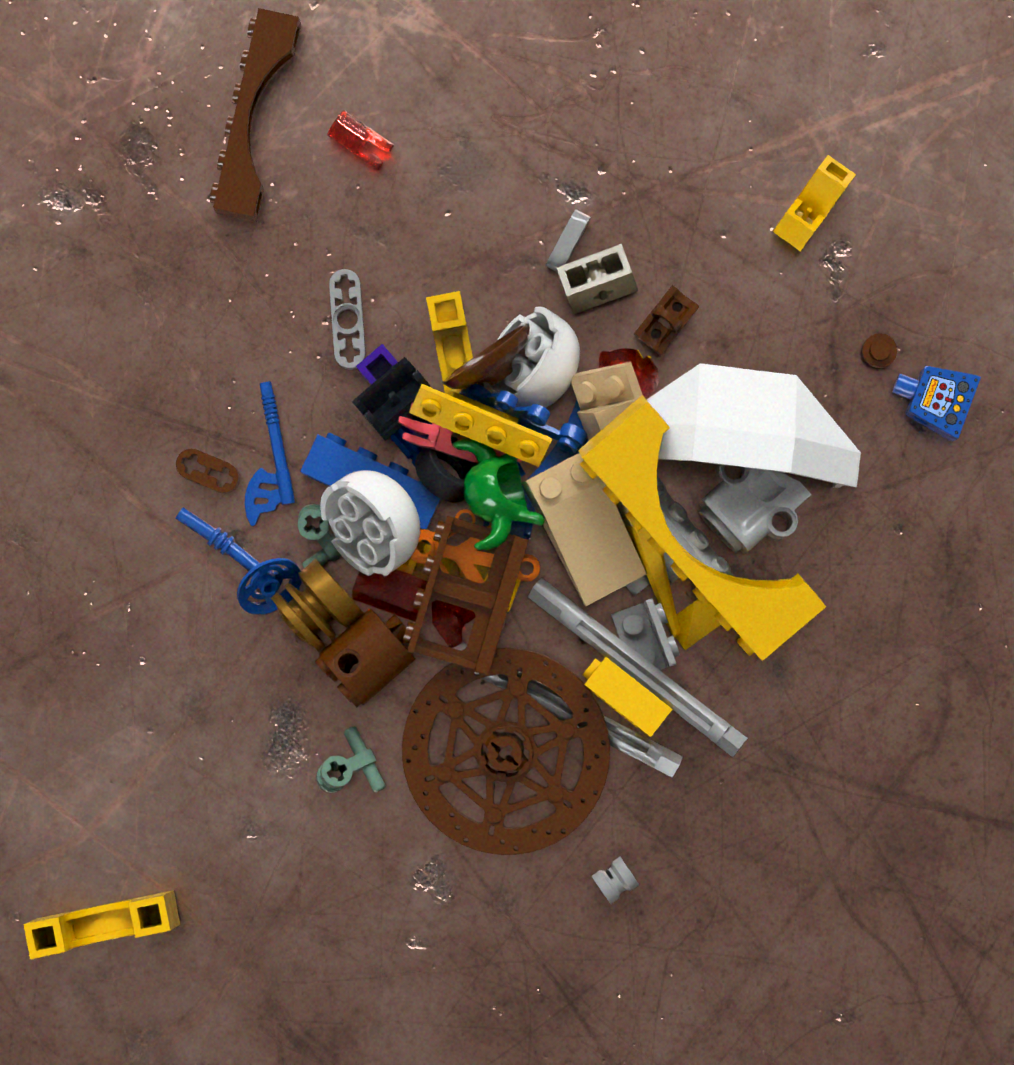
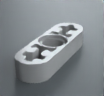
M341 269L336 271L329 281L334 356L342 368L354 370L357 369L356 365L366 358L361 283L355 272L349 269ZM342 277H348L349 282L355 283V287L349 288L350 301L357 299L356 305L343 303L336 306L337 300L343 302V293L341 289L336 288V284L342 282ZM345 310L355 312L358 317L357 324L351 329H344L338 324V316ZM359 333V339L352 338V345L354 350L360 351V355L354 356V362L348 363L346 357L340 356L341 352L347 349L346 339L339 340L338 335L352 336Z

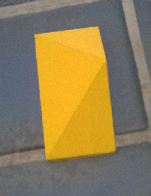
M697 599L677 613L681 631L675 638L684 650H687L721 625L714 616L718 611L711 603L705 607Z

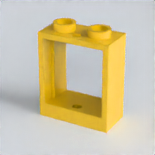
M607 657L603 658L601 662L595 658L582 674L587 679L584 685L593 694L648 737L654 734L673 710Z

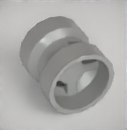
M620 856L611 862L610 868L605 871L599 870L592 875V878L610 904L620 899V894L625 890L631 891L639 886V883Z

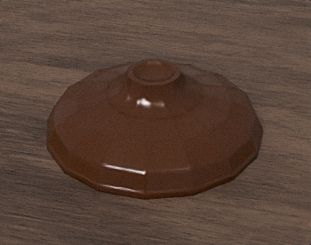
M528 323L519 326L488 346L454 371L442 383L451 389H462L479 382L495 385L513 372V359L528 341L530 336Z

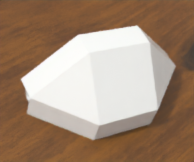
M699 364L647 399L670 427L663 433L658 460L696 461L785 472L833 483V488H840L842 486L857 487L861 452L797 375Z

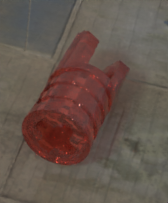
M345 110L339 114L327 133V136L334 138L335 141L350 149L353 154L377 170L380 169L383 162L377 155L364 147L367 140L385 152H391L394 147L393 143L370 127H366L362 122L357 121L355 117L350 116Z

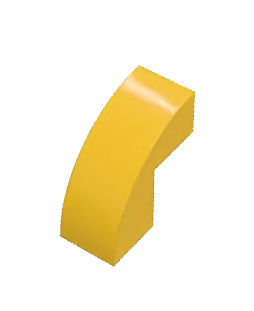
M828 155L784 214L773 232L801 252L856 174Z

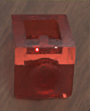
M439 600L433 602L432 624L448 647L454 648L461 644L462 628H464V624L475 619V613L472 610Z

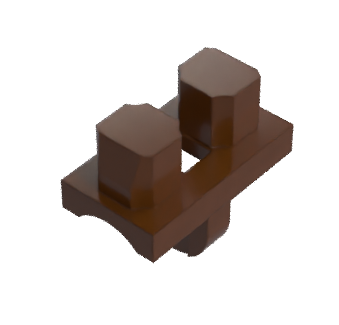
M672 285L635 331L634 335L661 356L700 306ZM660 318L665 319L670 324V328L667 329L658 320Z

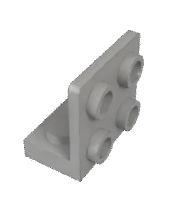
M651 598L641 604L611 614L619 639L659 670L676 665L675 657L680 656L674 637H666L662 625L668 623L661 603L655 605Z

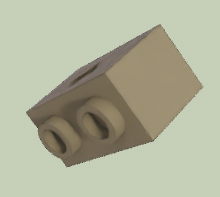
M622 244L557 267L574 314L638 291Z

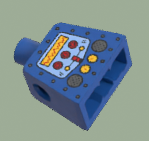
M925 366L921 369L917 380L899 373L892 393L910 399L905 412L908 417L944 438L955 441L960 436L981 377Z

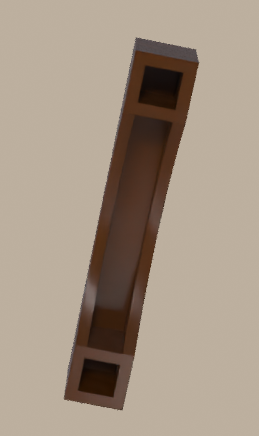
M258 8L257 17H251L249 21L247 37L252 38L249 51L244 50L241 56L240 70L244 71L242 83H236L233 92L232 103L237 104L234 117L229 116L226 122L225 137H229L226 150L221 149L217 163V170H222L219 184L213 183L210 193V203L214 204L213 208L217 214L257 222L264 188L256 174L251 155L250 134L252 118L258 100L268 82L280 68L294 58L301 29V22L298 16Z

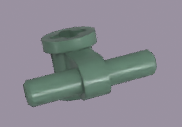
M319 504L304 506L298 515V530L300 534L306 539L317 540L323 548L302 563L303 568L314 559H317L323 566L328 561L332 560L334 562L341 557V554L331 542L335 538L328 529L329 521L322 520ZM311 515L314 519L320 517V527L315 528L313 525L307 527V516Z
M353 726L346 729L344 735L355 756L349 759L342 756L329 757L316 773L318 786L328 793L338 792L350 781L352 774L363 770L373 792L377 793L383 790L386 785L375 765L377 760L371 748H366L356 727ZM330 770L333 772L339 771L341 776L338 779L336 777L329 778L327 773Z

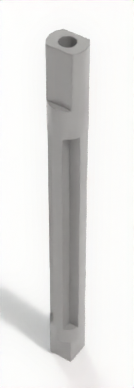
M543 578L533 586L528 598L578 635L604 657L609 658L730 756L734 757L748 739L742 733L680 687Z
M452 637L448 647L463 650L467 647V644ZM518 671L517 676L521 677L522 673ZM492 675L482 678L501 689L507 688V675ZM535 680L528 682L527 692L557 718L566 720L573 716L568 705L553 690ZM604 716L611 746L673 778L683 756ZM587 722L579 723L577 725L578 728L586 726Z

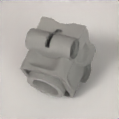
M719 464L716 467L715 480L718 485L698 503L702 508L698 513L717 537L734 553L740 550L743 554H746L765 536L770 540L779 541L796 530L798 516L794 510L812 495L800 481L789 477L784 472L738 467L740 478L733 480L726 476L724 471L725 465ZM774 515L782 516L785 519L787 527L784 532L777 531L773 527L772 517Z

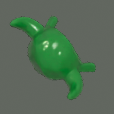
M470 438L457 440L453 443V447L473 453L479 462L478 465L471 468L465 477L464 498L475 515L491 523V532L485 539L474 545L475 549L489 550L504 543L511 532L512 521L536 525L544 524L545 518L543 515L528 511L517 464L518 458L506 453L498 457L493 448Z

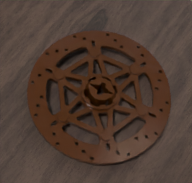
M496 648L495 652L498 656L493 657L488 675L482 673L477 675L473 669L450 663L435 674L424 686L413 703L406 720L402 740V762L407 784L415 802L427 819L438 830L459 844L477 851L498 855H517L541 850L557 843L577 829L588 817L598 802L606 783L610 763V740L606 721L592 692L584 685V682L571 670L554 659L537 652L518 648ZM519 667L523 669L521 677L517 676ZM492 675L508 676L507 688L467 703H464L456 696V691L477 679ZM535 680L553 690L568 705L573 716L563 721L558 719L527 692L528 682ZM439 696H444L448 700V703L442 701ZM513 698L518 700V722L505 720ZM498 699L503 700L496 721H492L475 711V708ZM525 705H531L550 724L526 727ZM443 712L451 719L445 759L443 763L431 765L428 748L429 737L437 714ZM465 715L486 726L481 735H476L463 719ZM587 722L586 726L578 728L577 725L579 723ZM457 728H461L472 741L474 747L454 757L453 750ZM505 729L503 733L495 732L496 730ZM515 731L521 734L524 738V741H522L521 738L513 732ZM549 732L557 733V737L539 747L536 746L533 735ZM579 737L583 740L584 746L583 767L575 789L569 791L561 785L566 749L569 740ZM483 744L488 749L487 754L483 753ZM499 745L502 748L510 745L513 748L511 752L513 757L506 755L502 758L499 755L501 751ZM524 745L525 749L529 750V759L524 755ZM558 746L559 753L555 774L551 775L537 757ZM472 756L476 757L479 768L462 771L455 770V766ZM488 761L495 769L498 770V772L490 768V766L487 764ZM531 768H536L548 783V787L545 788L527 778L526 774ZM510 770L517 771V772H515V773H509V774H507V771H510ZM485 775L486 799L479 796L462 779ZM428 776H435V778L432 780H425V778ZM494 781L506 782L507 784L500 804L494 803ZM449 782L453 783L485 811L483 822H476L456 810L443 796L439 787ZM515 782H520L537 792V795L512 804L508 802ZM548 800L556 807L554 813L534 824L516 828H506L504 826L505 814ZM567 800L573 807H568L563 801ZM490 826L495 827L493 835L489 834Z

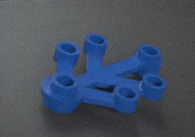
M474 384L461 389L459 393L519 419L517 424L557 440L558 448L565 453L575 454L584 445L588 437L582 428L574 424L565 423L560 430L546 425L550 416L548 409L538 404L516 407L518 398L508 391L502 390L499 393H491L485 387Z

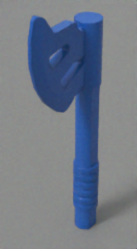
M271 381L263 382L259 385L276 473H268L265 469L260 468L249 481L245 493V511L251 526L257 524L262 513L276 511L279 503L282 505L295 503ZM262 483L278 485L279 489L269 491L261 489L260 485ZM256 498H267L269 500L267 504H255Z

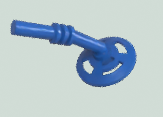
M184 507L175 519L208 540L207 544L209 546L214 544L215 550L220 548L222 555L227 553L249 571L243 577L237 589L238 603L246 612L251 614H267L278 610L271 597L276 594L275 592L278 591L283 579H290L289 584L299 590L302 580L298 573L301 570L295 562L285 558H274L259 563L234 542L233 536L228 538L227 532L221 533V528H213ZM278 565H283V566H286L287 568H284V569H283L282 567H280V566H278ZM252 577L250 584L246 586L248 580ZM286 588L280 593L287 602L293 599ZM250 595H251V596H252L253 598H255V599H259V600L265 599V601H264V602H253V601L248 600V598H249Z

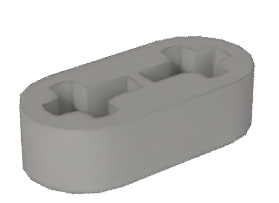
M575 209L546 263V267L558 273L557 267L569 262L590 222V216Z

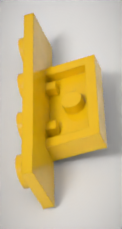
M421 384L409 411L412 415L539 467L552 441V438L517 424L519 419L456 392H454L453 396H450L424 384Z

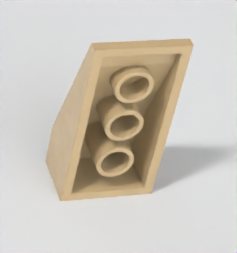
M577 453L522 482V486L535 511L544 516L543 526L585 606H588L643 577L647 573L616 505L602 490L606 484L599 476L592 479L579 464L584 459L580 453Z

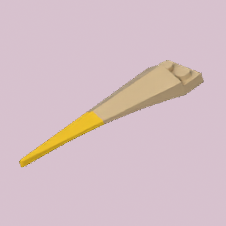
M631 362L579 372L571 380L581 409L577 414L588 435V440H591L642 395ZM620 501L617 504L618 510L644 566L657 601L662 604L671 634L675 638L680 634L681 630L664 555L660 556L647 540L652 536L644 527L638 531L626 518L625 514L629 510Z

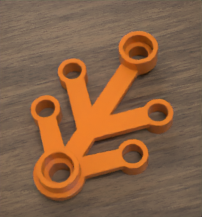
M468 509L460 510L455 518H459L462 513H469L472 517V523L476 522L474 513ZM428 529L420 530L419 541H429L431 549L428 553H421L416 547L411 556L412 560L420 564H426L428 554L436 555L439 542L433 541L435 532ZM470 537L458 546L446 544L442 558L454 560L467 580L477 583L485 582L474 564L491 567L494 554L475 549L474 545L481 540ZM524 554L522 562H531L533 564V571L525 575L519 570L517 578L521 581L529 582L539 575L540 563L535 556ZM441 561L440 569L444 573L449 574L443 562Z

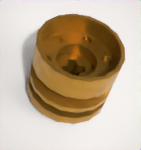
M314 559L298 573L306 587L302 592L287 583L284 587L294 599L288 603L278 592L271 599L276 604L280 617L299 639L320 652L325 647V644L317 636L320 630L333 640L336 638V635L329 625L331 620L335 619L347 628L363 614V611L319 561Z

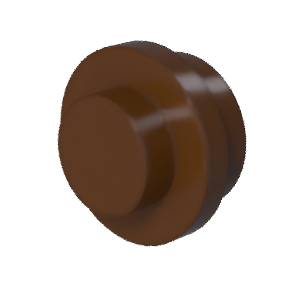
M874 334L863 344V358L872 367H887L896 358V343L886 334Z

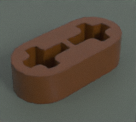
M192 448L184 450L177 457V471L189 481L222 494L231 493L239 485L240 475L238 470L226 461ZM194 455L198 456L197 462L206 467L205 472L193 470L191 474H187V467L183 464L184 460H191ZM225 468L229 469V476L233 478L232 483H225L223 487H219V480L210 476L211 470L223 473Z

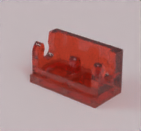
M396 569L386 576L377 573L368 576L359 571L352 589V599L416 622L419 610L413 608L418 588L426 589L428 581Z

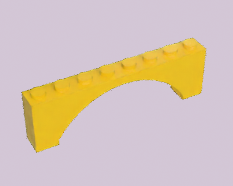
M641 395L578 450L584 459L579 464L592 479L597 476L600 477L606 484L602 489L603 492L615 505L620 501L629 510L625 514L626 518L638 531L643 527L652 536L647 541L660 556L664 553L670 556L674 561L670 567L683 582L687 578L693 582L696 588L692 592L705 607L711 603L717 609L718 613L714 616L726 631L733 628L740 635V638L736 641L749 656L756 653L763 661L825 609L826 605L799 573L791 579L753 580L736 577L705 565L678 543L666 524L657 490L659 450L663 433L670 427L647 399Z

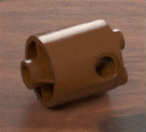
M370 608L318 654L320 657L315 660V663L334 682L338 679L341 681L337 688L350 703L352 702L358 707L360 704L365 705L413 663L416 658L411 652L407 651L403 644L407 627L394 614L384 623ZM358 664V668L350 673L351 668Z

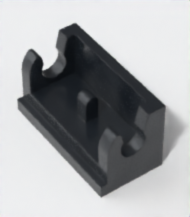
M404 357L357 396L352 403L386 441L403 426L398 423L399 416L409 419L415 416L410 414L409 411L421 384L431 386L410 361Z

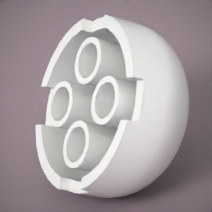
M535 307L534 312L530 315L523 317L519 314L514 318L498 338L499 340L519 326L528 323L530 336L523 347L528 359L517 354L512 361L513 372L495 385L484 382V387L491 393H499V391L503 390L514 394L518 398L516 407L538 404L546 408L555 403L571 385L572 377L577 373L580 361L578 338L571 326L547 308Z
M356 471L344 476L323 492L320 502L322 520L329 521L336 537L331 542L341 556L355 569L368 576L373 573L386 576L412 556L419 542L420 520L412 499L395 480L376 471Z

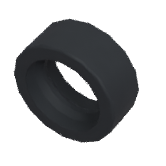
M451 436L452 445L457 440H460L456 437ZM424 447L417 454L415 460L416 473L422 484L441 500L454 503L462 502L465 499V477L471 468L478 464ZM439 459L450 464L460 479L450 474L442 466Z

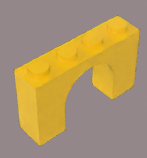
M174 890L45 916L23 925L30 959L64 953L76 947L132 935H135V938L171 931L180 925Z

